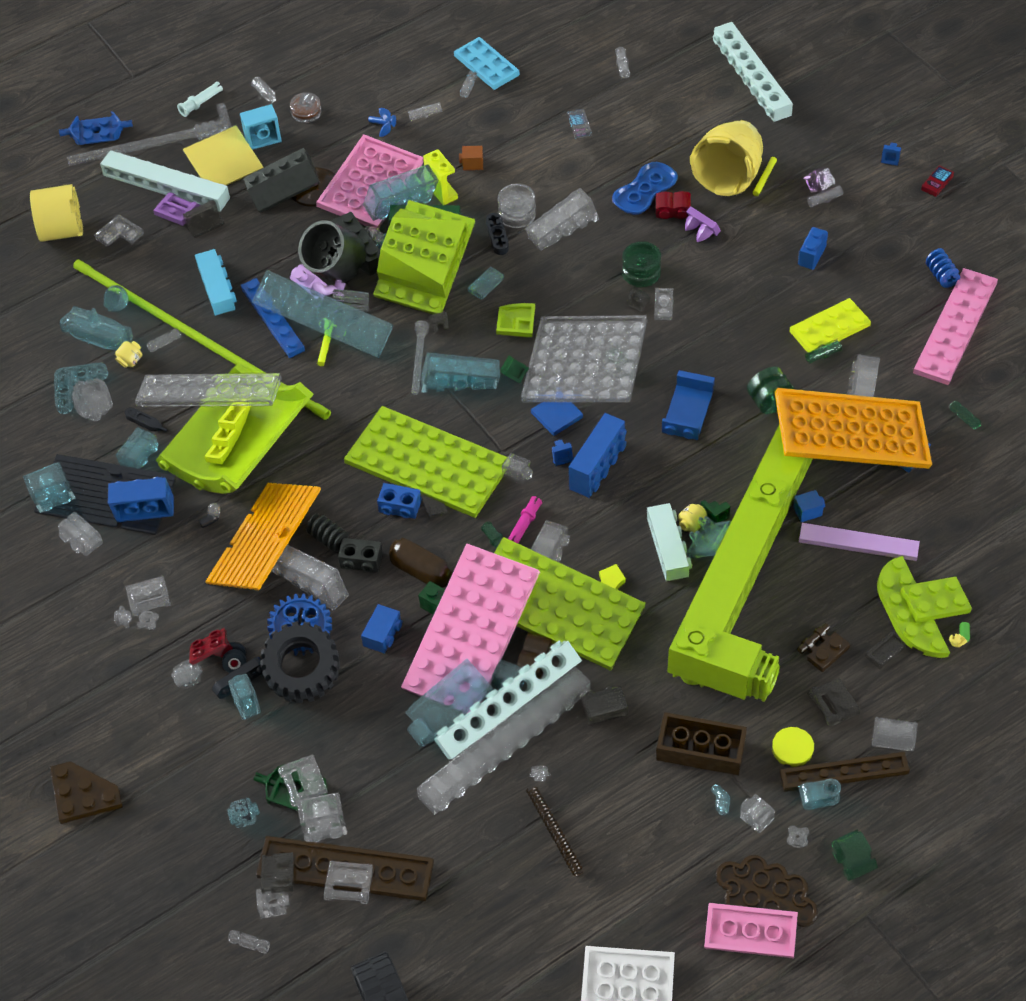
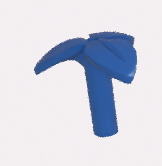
M379 108L381 117L369 116L368 121L370 123L383 124L384 126L380 130L379 137H384L390 133L391 125L393 127L396 126V115L391 117L389 110Z

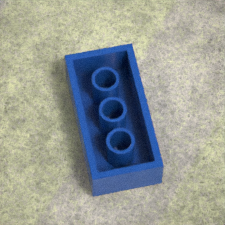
M604 413L569 465L570 490L588 498L591 497L593 492H597L602 478H606L610 466L616 463L619 452H623L626 447L625 436L627 430L625 429L624 420Z

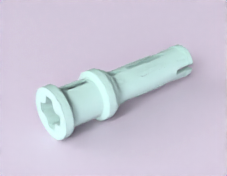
M215 82V84L198 95L188 97L187 101L177 105L178 111L182 116L187 117L191 111L199 109L200 104L223 91L222 86L219 82Z

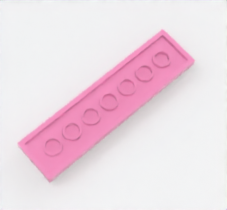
M963 268L960 274L961 278L957 280L913 371L916 375L949 385L998 281L996 278Z

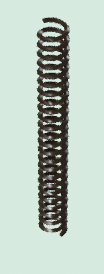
M538 787L532 788L529 792L527 788L528 796H530L532 803H534L536 810H538L537 812L540 813L539 816L547 830H549L559 851H561L562 857L565 858L564 861L569 865L568 868L572 875L579 876L583 874V872L574 874L582 869L581 863L578 862L579 859H576L577 856L574 855L575 852H572L573 849L570 848L571 845H568L569 842H566L567 838H564L565 835H562L563 831H561V828H558L559 824H557L553 814L549 811L548 804H545L544 797H541L542 794H539Z

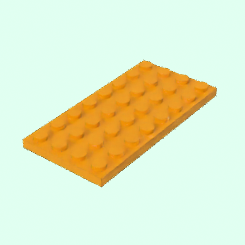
M777 388L775 391L784 456L927 469L932 466L919 401Z

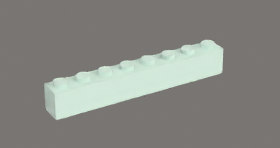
M110 150L100 163L103 175L164 195L171 192L179 198L190 202H197L200 206L221 212L230 199L228 186L189 175Z

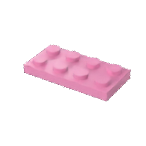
M709 903L704 947L705 949L794 958L798 912Z

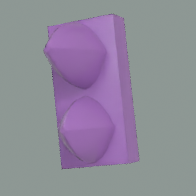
M691 206L686 211L688 214L685 223L686 231L695 229L700 225L696 237L697 242L707 239L712 234L717 236L721 231L716 222Z

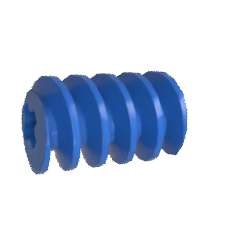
M938 248L928 255L926 265L937 281L940 282V285L944 288L954 286L961 276L958 274L959 270L955 268V264L948 258L944 249Z

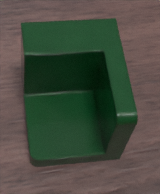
M508 355L500 372L521 383L529 367Z
M705 500L701 501V506L707 512V520L714 527L730 518L731 506L726 501L721 505L716 501L710 504Z

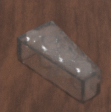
M289 545L285 547L272 569L275 574L282 576L310 596L313 595V598L316 600L319 598L322 604L325 603L333 611L349 596L338 569Z

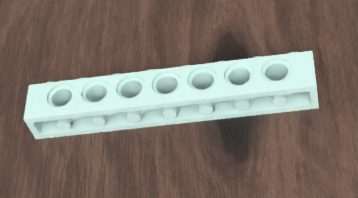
M733 22L715 27L714 43L719 46L722 54H725L728 58L729 64L733 65L736 73L741 76L744 84L749 87L751 94L755 95L759 105L763 106L767 116H770L774 122L792 116L793 103Z
M559 640L550 647L552 649L547 654L541 653L534 659L536 661L531 666L527 664L518 671V676L514 679L510 677L502 683L503 687L498 691L494 689L486 695L487 699L482 703L478 701L469 708L471 711L465 716L463 713L453 720L454 724L449 728L447 726L441 728L434 740L448 759L455 758L579 664L582 660L569 641L561 642ZM553 656H556L559 659V665L557 667H554L552 665L551 660ZM538 668L543 671L541 679H538L535 675ZM522 680L527 683V689L524 692L519 688V683ZM506 692L511 695V701L508 704L503 701V695ZM490 704L495 708V713L492 716L487 714V707ZM473 717L479 720V725L475 729L470 725V720ZM457 729L461 730L463 734L459 741L454 738V732Z

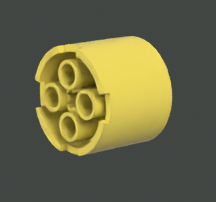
M72 184L30 191L31 211L40 242L83 235L80 205L75 187Z

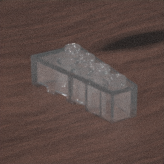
M579 188L567 198L557 203L548 212H545L536 221L530 223L525 230L529 239L541 251L558 242L560 237H568L573 234V230L579 227L583 229L587 226L588 222L598 221L599 217L592 199Z

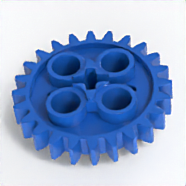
M304 593L301 598H298L297 594H295L292 600L287 596V602L279 600L281 606L274 605L275 612H269L271 618L267 619L269 624L267 629L270 632V639H272L271 634L275 630L277 632L282 630L281 626L286 624L287 627H290L292 622L299 623L301 609H303L300 625H303V622H310L312 627L316 624L321 627L322 631H327L329 634V631L332 630V624H330L332 623V617H329L330 611L326 610L325 603L320 605L319 598L313 601V595L306 599ZM289 613H295L294 616H287ZM308 615H315L313 618H307ZM307 647L293 649L295 656L298 654V651H301L303 655H305L306 650L313 653V649Z

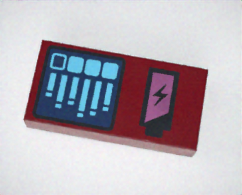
M939 165L922 185L921 190L937 197L953 178L954 172Z

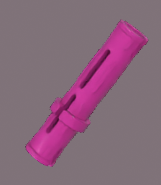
M531 497L527 507L521 511V517L508 537L509 540L519 543L530 522L536 518L535 514L542 504L539 498L535 503L537 497Z

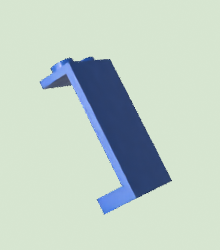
M678 371L674 395L666 419H662V433L681 436L687 439H699L714 391V377Z

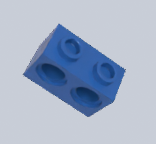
M383 483L377 500L378 510L386 515L392 514L403 518L416 519L422 501L420 489Z

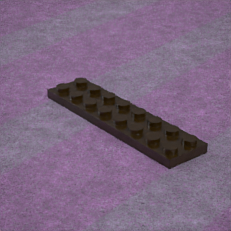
M266 836L256 876L259 879L426 901L434 859Z

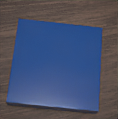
M561 391L531 409V414L553 436L583 418V413Z

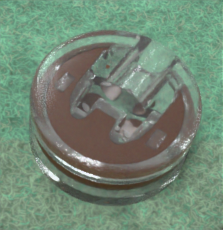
M300 93L290 101L291 115L297 122L311 123L321 115L320 99L315 94Z

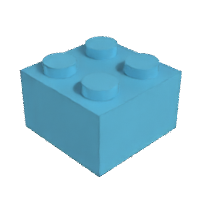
M272 104L240 113L244 137L252 150L282 142L278 118Z

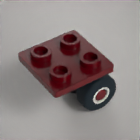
M225 628L212 631L208 637L197 639L190 646L189 662L191 665L211 655L222 657L224 670L231 673L247 663L245 647L238 642L230 643L227 639Z

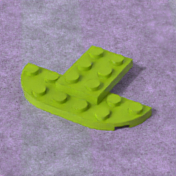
M900 556L892 559L881 570L877 581V590L896 633L907 646L924 652L923 655L937 658L948 657L950 651L934 619L968 614L972 610L957 577L916 583L904 557Z

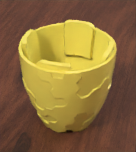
M744 120L716 126L706 133L692 151L690 164L694 177L706 189L716 195L732 196L745 191L756 177L761 165L763 152L761 135L750 122Z

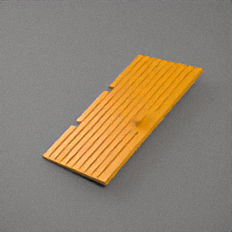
M267 483L251 509L254 514L246 516L229 543L233 547L226 548L205 583L260 590L321 488L317 486Z

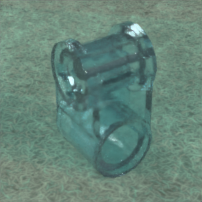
M835 779L807 782L798 788L805 810L833 806L840 800L841 785Z

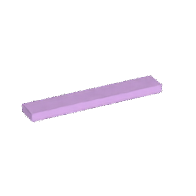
M802 523L799 538L800 543L894 558L903 556L904 559L917 561L920 542Z

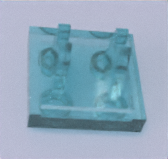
M707 516L704 519L699 517L698 522L702 527L701 530L695 533L691 531L689 534L693 543L686 554L690 559L715 556L731 524V521L714 523Z

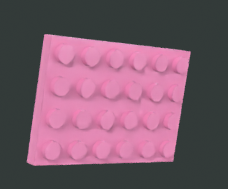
M363 134L317 200L316 206L339 216L352 212L360 224L378 231L389 215L390 205L397 203L423 164L424 158Z

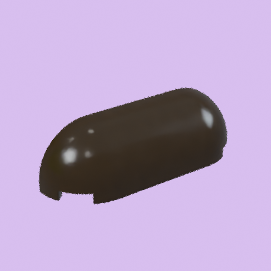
M401 538V540L395 539L390 546L389 558L394 566L426 584L430 581L441 588L448 585L453 573L446 566L448 563L445 560L405 538Z

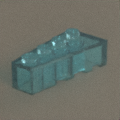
M427 352L421 373V392H428V389H436L437 392L444 391V388H455V391H459L466 387H471L472 390L495 389L500 379L499 360Z

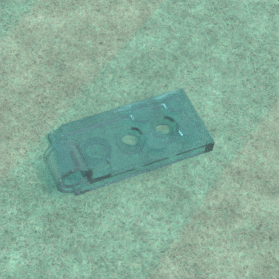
M467 658L409 707L405 713L413 723L408 727L407 731L420 747L432 743L434 738L438 736L437 732L444 726L449 728L454 724L453 720L462 713L465 715L470 711L469 708L473 704L483 700L494 689ZM462 683H470V689L468 691H460V685ZM447 696H454V702L451 705H445L444 699Z

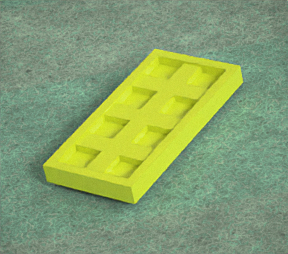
M849 298L791 326L790 333L809 355H812L869 327L871 321Z

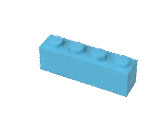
M215 249L195 254L197 266L215 316L235 310L234 302H237L235 293L230 292L232 286L230 280H226L228 277L226 269L221 267L223 265L221 255L217 256Z

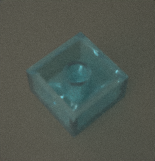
M59 462L23 476L29 494L40 513L75 499L69 480Z

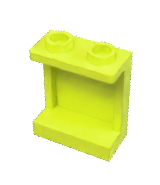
M438 149L424 155L426 185L443 205L458 199V194L447 182V176L455 172L454 167Z

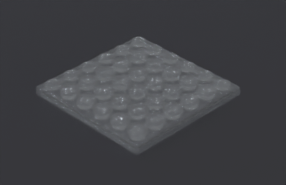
M647 315L541 317L521 394L522 402H630L648 321Z

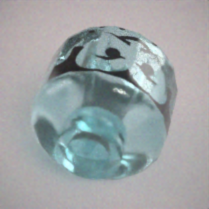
M250 798L234 801L230 804V808L227 809L231 825L235 824L237 828L255 824L257 820L256 815H260L257 802L252 803Z

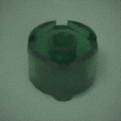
M858 829L831 842L834 849L832 852L838 864L842 862L844 866L843 873L848 881L855 880L878 868L876 859L870 858L872 850L862 832H858Z

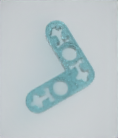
M91 363L63 367L56 370L54 385L57 411L61 414L71 412L73 409V384L106 379L108 376L106 365L104 363ZM80 372H86L84 376H77ZM63 388L68 389V391L65 393L59 392Z

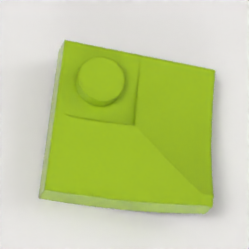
M518 303L500 306L496 334L532 337L535 304Z

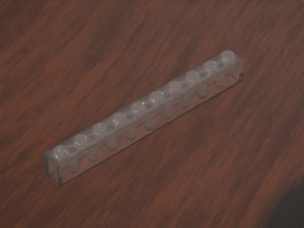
M573 667L417 788L418 798L434 815L439 811L445 810L451 801L455 798H460L466 789L471 785H476L485 774L493 772L500 762L508 760L514 751L524 747L529 739L534 735H539L544 730V727L557 721L563 712L571 710L578 700L586 698L590 693V680L579 669Z

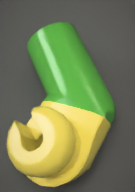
M960 623V633L950 636L949 640L952 646L961 647L970 640L969 623Z

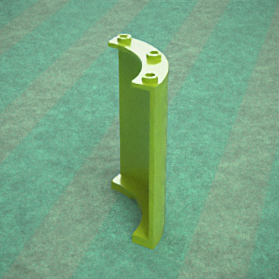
M238 363L155 461L161 469L168 470L178 478L194 485L198 490L203 489L222 494L234 492L313 396V393L301 382L287 385L286 388H281L279 384L269 381L264 383L258 380L257 375ZM234 400L251 402L252 405L240 436L224 463L206 462L204 456L212 447L211 439L220 428L218 421Z

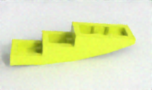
M233 401L218 421L220 428L211 439L213 445L204 456L206 462L224 463L240 436L252 405L251 402Z

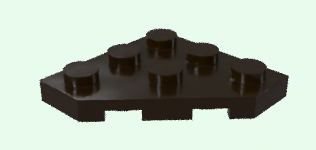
M71 761L50 766L60 824L123 808L120 790L117 785Z

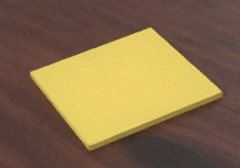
M236 125L183 149L200 178L224 184L225 186L264 168Z

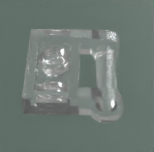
M164 576L125 586L132 616L160 606H171Z
M313 754L279 767L278 771L280 776L284 778L290 794L289 801L292 806H299L306 800L328 793ZM297 771L304 789L303 792L298 793L291 776V773Z
M330 861L324 890V900L341 899L368 904L373 865ZM333 886L360 887L362 891L333 890Z

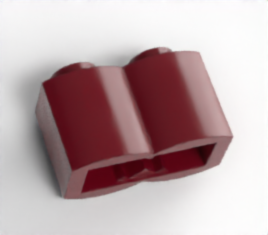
M684 191L656 193L657 218H688L686 211L691 206V193Z

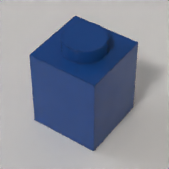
M816 490L794 497L793 508L800 522L823 515L825 502Z

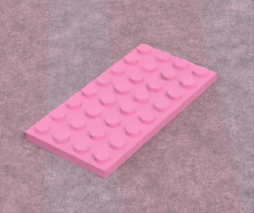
M466 544L401 688L464 714L471 711L469 708L476 702L480 701L482 703L540 571Z

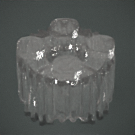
M96 378L93 381L90 379V381L86 380V382L78 381V384L76 383L73 386L72 400L79 416L91 419V421H98L113 406L108 387L102 379Z

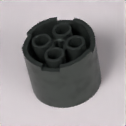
M322 220L313 223L305 230L299 242L298 253L303 266L309 271L334 282L336 280L347 282L357 276L356 273L362 263H365L366 248L363 240L354 232L331 221Z

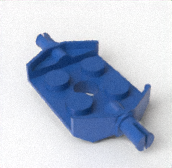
M111 111V117L80 121L79 117L76 116L68 129H59L60 137L70 135L78 145L113 141L119 139L123 128L133 127L132 120L120 121L113 111Z

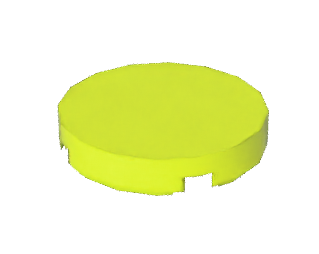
M788 727L776 733L773 739L772 752L781 764L798 767L810 761L814 752V742L805 730L797 727Z

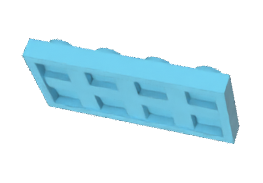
M480 37L454 51V56L493 90L520 75L519 70Z

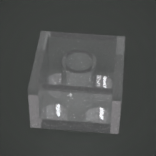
M339 792L297 801L300 825L305 841L319 842L321 839L339 838L347 834Z

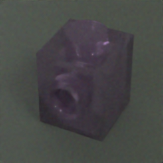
M828 167L815 169L804 177L811 192L824 191L835 183Z

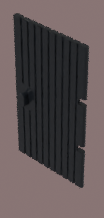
M56 454L55 461L34 512L76 520L77 515H81L80 521L117 527L118 522L108 505L109 483L166 477L172 491L177 476ZM162 517L121 522V529L156 535Z

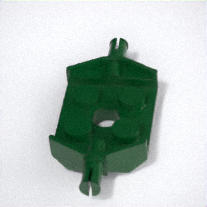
M286 764L278 766L268 776L258 772L254 776V781L266 786V800L268 804L271 801L302 812L309 819L326 806L338 810V807H340V801L329 798L326 778ZM295 784L302 786L298 791L290 790Z

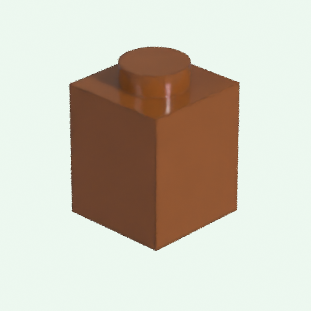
M462 146V153H459V164L463 163V170H483L482 146Z

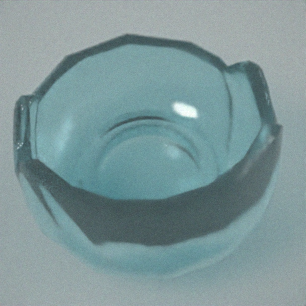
M119 285L109 287L104 294L103 305L108 308L107 311L109 312L122 311L129 302L126 290Z

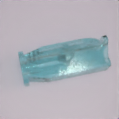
M73 306L72 310L61 318L59 323L62 332L69 331L75 338L105 349L117 350L123 342H130L133 337L131 327H124L111 318L97 314L94 308L92 310H85Z

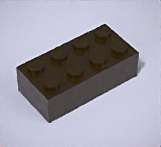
M664 712L656 748V760L739 776L747 727Z

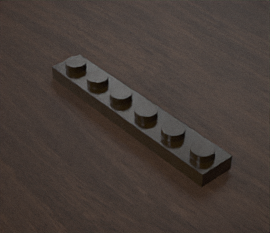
M905 752L780 769V777L783 790L787 792L907 775L910 769Z

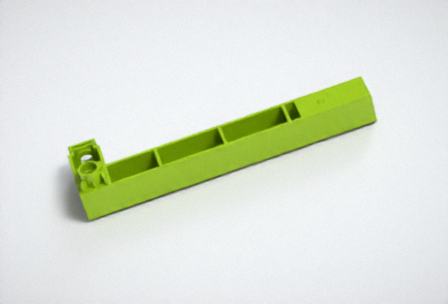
M780 424L669 648L667 670L668 673L673 674V677L680 676L689 685L700 684V687L707 686L745 700L746 696H754L755 699H762L763 702L772 692L780 668L778 664L779 656L776 655L775 657L771 653L767 654L761 650V644L730 633L813 458L784 456Z

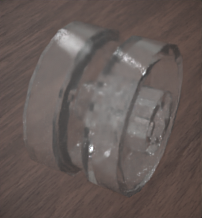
M517 183L507 185L500 190L497 197L498 214L501 216L503 224L513 228L525 227L531 224L536 216L534 191L524 184Z

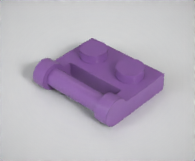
M169 192L154 209V214L183 226L194 212H198L200 204L179 198L174 193Z

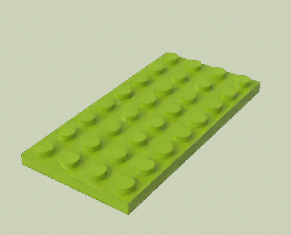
M381 406L345 456L344 463L395 485L420 489L422 496L476 518L512 464V459Z
M503 537L494 554L540 571L516 626L532 634L551 638L553 644L559 640L561 642L569 641L579 656L611 671L646 603Z

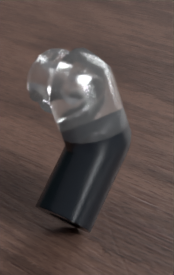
M211 503L208 506L207 516L198 520L202 528L218 521L221 509L217 503Z

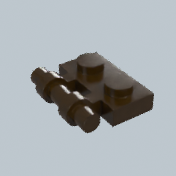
M826 623L821 627H817L809 638L803 639L801 645L797 648L800 654L807 650L810 653L807 661L821 672H824L850 648V643L836 632L830 637L826 634L830 630L829 625ZM820 640L822 644L816 647L814 643Z

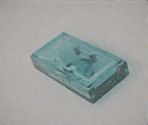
M490 267L468 287V292L482 300L504 279V274Z

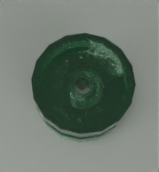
M635 242L625 248L622 256V275L625 281L636 287H647L657 282L661 276V252L659 248L649 242Z
M769 367L757 373L747 385V392L762 413L773 414L778 412L775 397L776 389L795 388L781 368Z

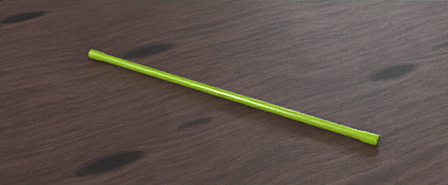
M78 259L74 262V269L84 275H88L235 365L240 363L257 375L261 381L279 384L281 388L287 387L286 384L94 270L83 261ZM310 399L304 406L324 420H327L331 415L329 409Z

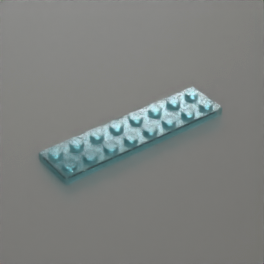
M266 270L252 300V303L377 358L380 357L394 326L391 323Z

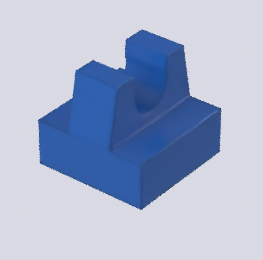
M890 143V146L884 145L881 163L898 166L901 148L897 147L896 143Z
M562 440L554 441L555 447H552V455L555 466L572 462L571 444H564Z

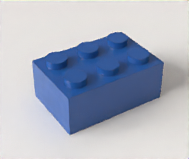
M155 477L145 480L136 479L127 482L117 481L108 484V505L117 522L174 516V496L166 477Z

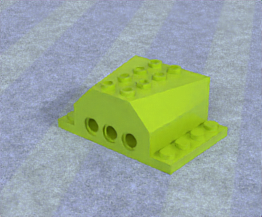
M408 200L405 210L400 209L393 216L382 244L377 268L379 280L373 293L374 297L441 317L473 230L475 219Z

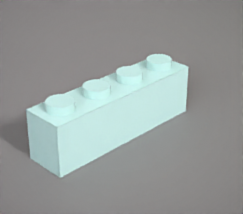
M670 503L647 507V520L665 580L670 581L689 577V569L692 568L690 557H686L685 554L687 553L686 543L681 541L680 538L682 537L681 527L676 525V511L672 510Z

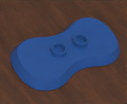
M648 163L639 170L637 177L631 183L618 188L614 192L612 201L620 210L627 214H641L649 208L656 193L666 191L676 183L678 175L673 168L664 163Z

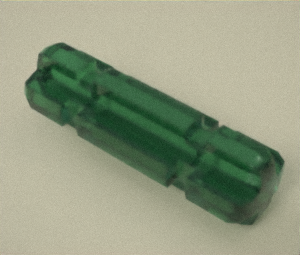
M955 400L950 404V410L954 413L957 412L956 415L965 423H969L972 429L976 430L980 427L981 421L977 417L974 418L975 415L964 406L961 407V403Z

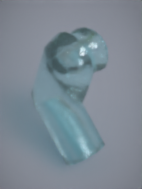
M715 784L712 786L711 792L716 796V810L720 815H727L730 810V796L720 785Z

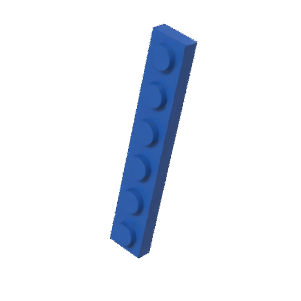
M257 278L242 284V291L286 355L291 358L304 352V345Z

